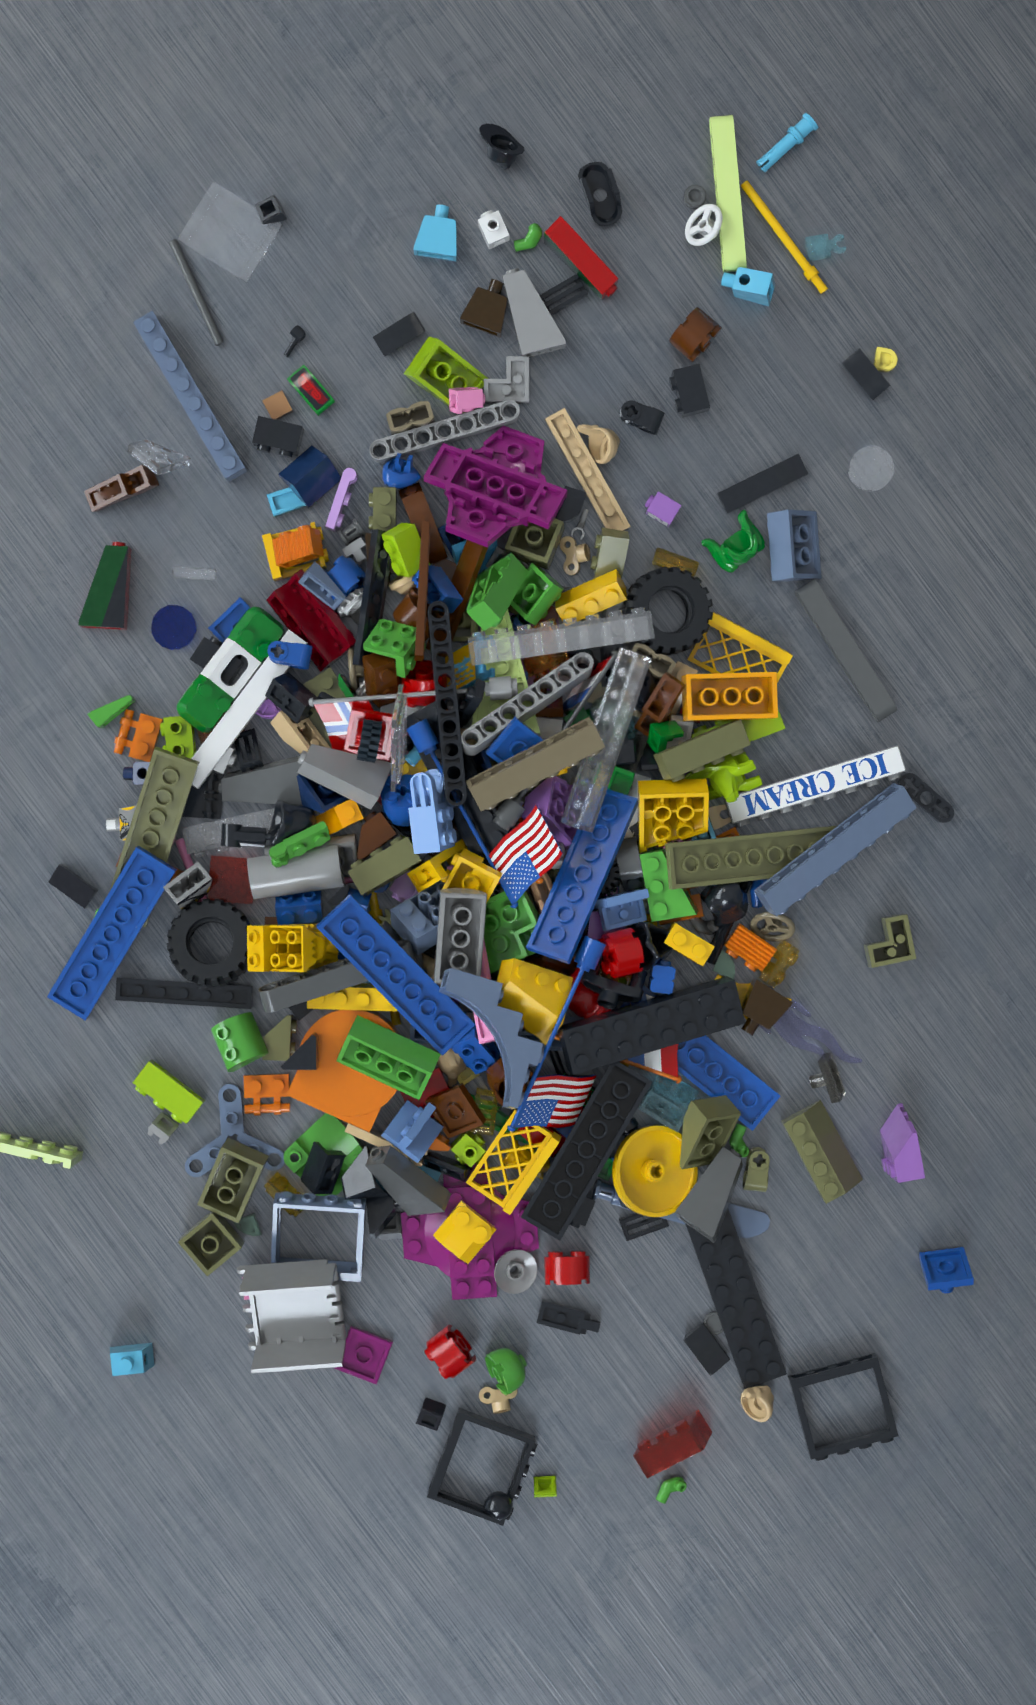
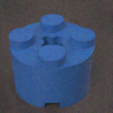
M343 555L334 562V567L329 572L325 571L346 597L356 589L364 588L362 584L365 581L366 573L351 557L345 558Z
M389 775L381 791L383 815L386 819H390L394 825L410 826L408 808L413 807L410 780L414 775Z

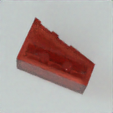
M698 1409L671 1427L660 1431L650 1440L644 1439L638 1443L633 1456L646 1478H649L704 1450L712 1431Z

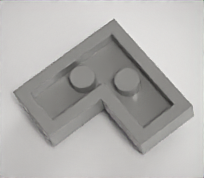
M506 356V379H484L485 403H500L507 400H512L516 403H529V356Z

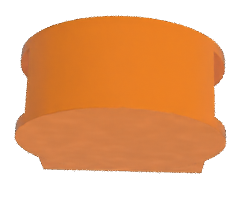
M333 1010L322 1016L309 1028L300 1044L301 1046L312 1034L316 1033L318 1035V1069L297 1070L286 1095L370 1133L381 1107L394 1096L397 1089L343 1065L336 1060L357 1015L390 1029L399 1035L401 1034L388 1018L377 1011Z

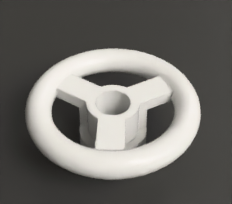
M703 205L696 209L689 217L685 227V237L691 245L701 246L707 244L718 235L723 216L722 211L717 205ZM712 211L716 215L715 222L710 218ZM704 213L702 219L693 227L696 219ZM699 232L703 238L695 239L693 235Z

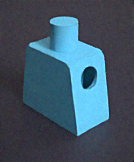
M436 205L434 216H424L414 245V255L457 262L456 220L448 218V206Z
M738 267L736 275L724 272L721 286L732 288L736 298L770 306L775 281L773 273Z
M153 1343L110 1347L112 1376L139 1374L152 1368L155 1365Z

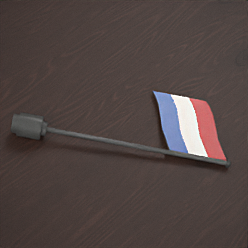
M617 651L611 652L612 656L598 663L588 679L572 689L563 703V714L574 709L576 710L562 730L571 726L616 657L619 658ZM528 789L522 790L517 798L505 799L495 812L494 816L496 817L493 822L506 831L510 827L513 828L525 811L522 807L524 803L521 799Z

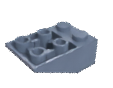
M441 880L390 909L391 926L403 940L411 942L412 949L417 955L437 944L440 891L445 884Z

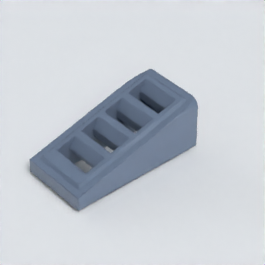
M315 561L298 581L333 610L346 598L322 567Z

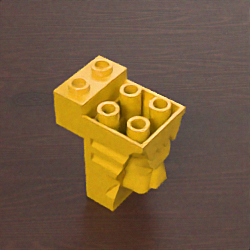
M318 923L247 926L248 971L307 972L338 961V949L316 927Z

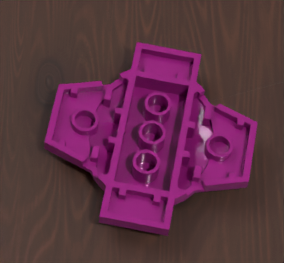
M503 425L485 440L484 446L478 450H473L472 448L461 450L443 443L424 475V482L444 489V494L449 501L446 532L488 548L509 528L514 526H528L531 522L549 529L567 497V490L546 482L545 476L541 474L544 440Z
M476 1163L472 1166V1171H471V1173L473 1172V1170H474L475 1167L477 1166ZM486 1172L477 1174L473 1179L480 1185L489 1184ZM443 1174L444 1187L451 1193L445 1212L408 1216L404 1211L401 1212L404 1259L436 1266L451 1279L452 1300L497 1297L494 1269L499 1258L506 1252L515 1249L524 1250L528 1253L539 1249L538 1228L521 1218L530 1201L521 1199L509 1215L503 1211V1207L466 1182ZM493 1187L495 1195L503 1200L506 1195H502ZM461 1200L497 1228L490 1240L484 1244L469 1264L455 1256L433 1236Z

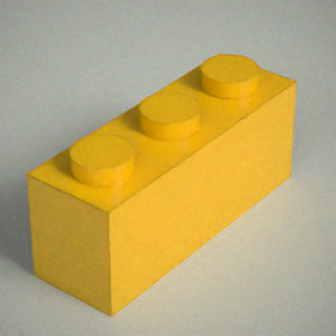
M617 569L563 592L559 600L555 601V609L566 627L626 601V586Z

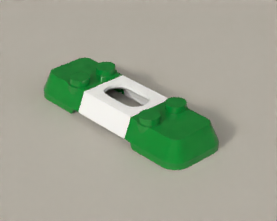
M260 607L249 608L200 675L191 683L179 699L176 710L180 717L200 732H211L267 659L268 646L274 641H280L284 636L282 624ZM235 655L244 656L248 661L247 669L234 685H225L221 681V673Z

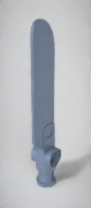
M599 1179L596 1180L592 1199L600 1198L610 1201L612 1205L631 1210L621 1201L614 1186L601 1183ZM729 1203L728 1209L739 1238L757 1236L768 1229L770 1219L767 1214ZM672 1213L664 1217H659L670 1221L685 1224L683 1221L677 1218L676 1213Z

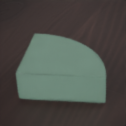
M721 951L712 971L734 979L735 965L732 958L726 952Z
M255 1213L242 1217L239 1224L233 1221L235 1227L247 1235H262Z

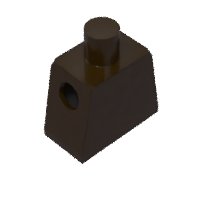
M491 279L487 290L477 287L460 317V323L501 338L508 302L507 297L500 295L504 284L498 280Z
M753 978L741 1006L743 1014L748 1017L741 1029L752 1036L759 1025L768 1030L771 1029L793 1002Z

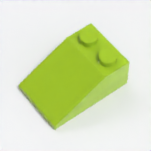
M433 337L427 338L404 372L405 376L447 406H449L450 388L477 387L482 389L484 387V379H489L441 340Z

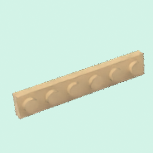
M563 408L545 418L549 429L584 492H587L586 495L604 528L622 531L630 528L629 522L566 409Z

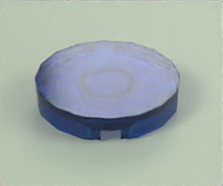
M167 605L159 609L154 615L151 632L155 641L162 647L170 650H180L187 647L194 640L197 632L196 621L193 614L186 608L178 605Z

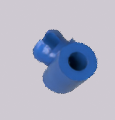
M768 879L752 881L750 896L753 908L763 906L754 890Z

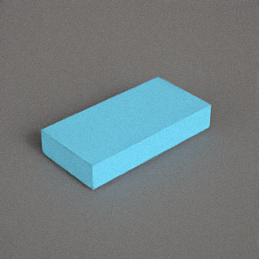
M289 487L267 494L274 517L306 507Z

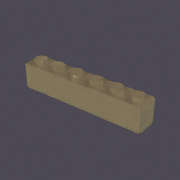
M588 717L466 780V784L480 811L490 810L496 807L499 802L514 798L518 795V792L537 786L539 781L558 775L560 770L566 767H574L580 763V760L588 756L597 755L601 752V749L605 748V745L594 723Z

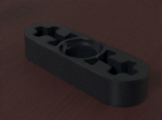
M906 773L899 778L898 785L905 786L904 779L913 778L912 784L916 788H919L920 785L923 786L916 793L915 797L912 795L915 792L913 788L908 787L906 791L912 801L939 823H946L952 820L954 817L953 807L917 775ZM925 791L932 795V801L928 805L920 801V795ZM937 799L940 801L937 804L938 807L948 809L946 812L948 814L947 818H940V812L936 808H933L932 811L929 809L936 804Z

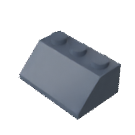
M788 509L767 513L772 581L788 582L822 579L817 511Z

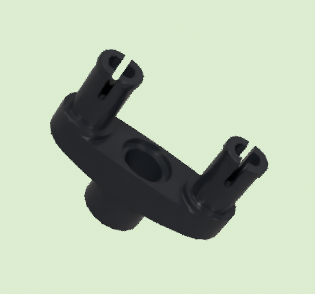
M601 956L596 969H590L589 972L584 971L581 977L582 985L599 994L597 998L599 1006L606 1009H615L618 1001L629 1003L641 1001L644 993L642 988L648 973L642 970L640 978L638 977L639 972L634 973L629 985L599 976L601 963L603 962V956Z

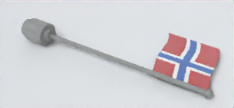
M511 676L489 677V682L485 683V695L490 696V700L512 699L513 696L518 694L517 678H511ZM468 688L456 689L457 694L466 693ZM425 691L319 700L310 698L309 705L315 707L322 719L332 749L344 751L351 707L375 711L369 700L434 696L435 692ZM391 751L389 760L378 759L390 763H398Z

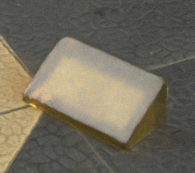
M662 548L656 549L652 559V564L660 567H679L681 571L688 570L692 572V577H695L699 562Z

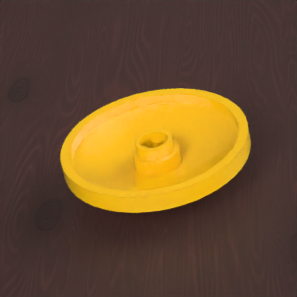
M656 1125L641 1127L631 1132L621 1142L615 1153L612 1166L614 1187L621 1201L635 1213L649 1217H664L675 1213L697 1182L698 1167L681 1169L682 1135L676 1130Z

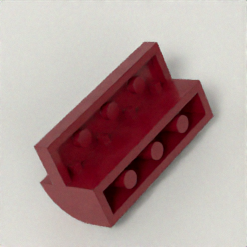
M301 569L286 584L274 590L266 601L290 631L307 642V645L313 647L311 660L322 672L347 654L348 649L354 647L356 639L332 608L298 582L305 573Z

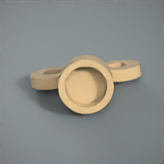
M565 536L561 539L560 549L566 554V561L563 565L564 572L568 575H576L580 571V563L590 561V549L586 543L577 545L576 540L571 536ZM568 541L571 543L569 548L566 547V542ZM570 564H574L573 570H570Z
M484 1387L479 1392V1399L484 1404L492 1405L493 1414L508 1412L511 1410L509 1399L517 1396L518 1389L511 1394L504 1395L499 1389L495 1390L490 1387ZM487 1392L491 1394L489 1399L484 1398V1394Z

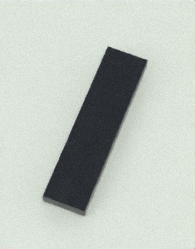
M798 453L718 492L717 496L726 514L808 475V472Z

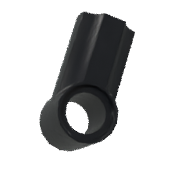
M222 823L221 846L265 847L267 828Z

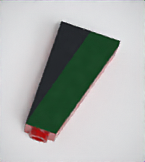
M561 216L544 232V244L577 274L601 300L606 295L610 297L618 289L616 286L618 284L617 276Z
M112 542V546L105 545L79 618L78 626L82 628L127 630L131 548L125 546L126 543Z

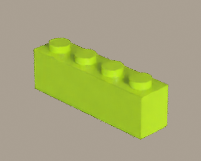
M779 710L778 718L741 720L750 742L786 729ZM734 720L714 721L716 726L708 729L706 725L695 728L691 738Z

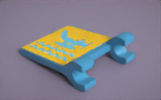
M479 632L475 635L473 641L453 651L456 689L468 688L474 685L477 679L487 681L489 677H495L494 668L486 670V665L481 664V648L492 647L494 645L493 636L490 635L485 638L484 632ZM446 656V658L444 657V662L446 664L449 661L448 656ZM447 677V687H448V686H450L451 681H450V679Z

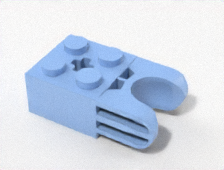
M430 769L426 772L415 774L410 780L413 807L408 808L414 854L441 852L455 846L457 834L452 825L454 811L445 801L441 773L438 769Z

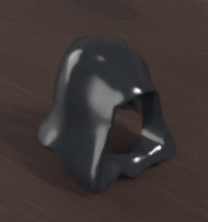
M281 800L277 801L270 830L265 835V839L270 840V844L275 846L283 842L284 839L315 825L316 817L314 810L298 804H290Z
M741 882L708 885L700 894L701 899L713 914L716 926L736 922L747 913L749 905L748 896Z
M638 922L630 926L635 931L632 932L633 937L639 938L643 949L644 963H640L639 967L643 968V971L649 970L659 960L665 959L671 954L673 948L664 943L670 933L669 930L658 927L650 922Z

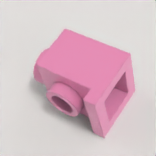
M462 387L449 389L450 412L462 414V412L474 411L475 408H482L485 405V395L481 388Z

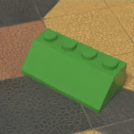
M357 1015L336 1061L419 1100L441 1054Z

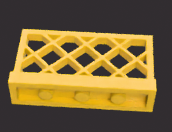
M713 611L712 620H709L708 624L719 630L721 640L709 643L706 635L707 632L704 633L703 637L706 644L701 645L703 639L696 643L687 660L713 674L721 673L716 670L714 661L724 658L728 659L730 670L722 673H734L746 668L748 673H751L749 667L760 664L763 665L764 672H767L765 663L774 660L782 664L777 673L778 683L793 654ZM723 633L730 637L724 639ZM732 639L739 641L741 650L728 654L725 641ZM723 642L726 655L713 658L710 646ZM743 644L747 645L750 648L744 649ZM708 648L710 660L701 662L694 658L698 649ZM751 650L758 651L761 661L748 665L745 652ZM743 653L746 666L733 669L730 656ZM762 654L769 657V659L764 660ZM712 662L713 668L708 666L707 663Z
M514 1109L466 1181L468 1185L503 1207V1211L509 1215L513 1212L562 1137L556 1132L552 1133L543 1126H532L533 1128L527 1126L524 1130L505 1133L507 1126L511 1125L517 1109ZM539 1131L546 1137L541 1143L532 1144L530 1132ZM527 1133L529 1145L517 1147L514 1135ZM511 1136L513 1148L501 1150L499 1142L501 1137ZM530 1149L532 1156L530 1161L520 1162L518 1150ZM514 1151L517 1163L504 1165L502 1153ZM499 1154L501 1166L489 1168L487 1158L490 1155ZM518 1167L519 1177L508 1180L506 1169ZM502 1170L504 1181L492 1183L490 1172ZM486 1172L489 1184L480 1185L473 1179L477 1174ZM506 1186L507 1195L503 1200L495 1195L493 1187Z

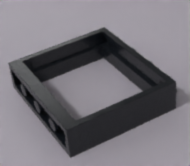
M875 1353L788 1376L811 1460H824L828 1458V1455L834 1453L843 1455L856 1447H859V1449L869 1448L872 1446V1443L879 1441L881 1443H888L898 1436L880 1364ZM873 1368L888 1428L815 1448L799 1388Z
M459 1408L427 1491V1498L503 1526L505 1520L510 1519L514 1508H512L510 1515L506 1519L497 1520L484 1509V1505L440 1489L465 1420L525 1442L506 1492L512 1501L513 1498L518 1499L522 1488V1486H519L521 1477L526 1478L530 1466L527 1465L529 1456H534L538 1444H535L534 1435Z

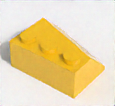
M706 778L681 779L676 782H672V780L638 781L639 853L645 852L647 848L653 846H665V843L679 838L684 840L708 832L709 790Z
M516 958L502 960L497 982L503 983L501 990L504 991L501 1003H498L497 1006L523 1013L524 1030L534 1034L540 1039V1042L546 1045L571 991L573 977ZM564 1015V1018H563V1020H562V1022H561V1024H560V1027H561V1025H562L563 1022H564L565 1015Z

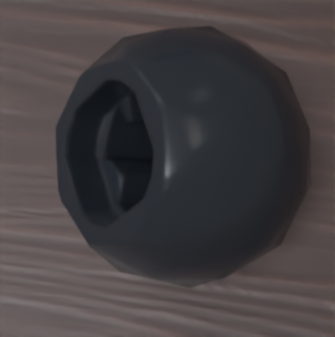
M502 1491L489 1494L484 1501V1509L497 1520L506 1519L513 1508L511 1498Z

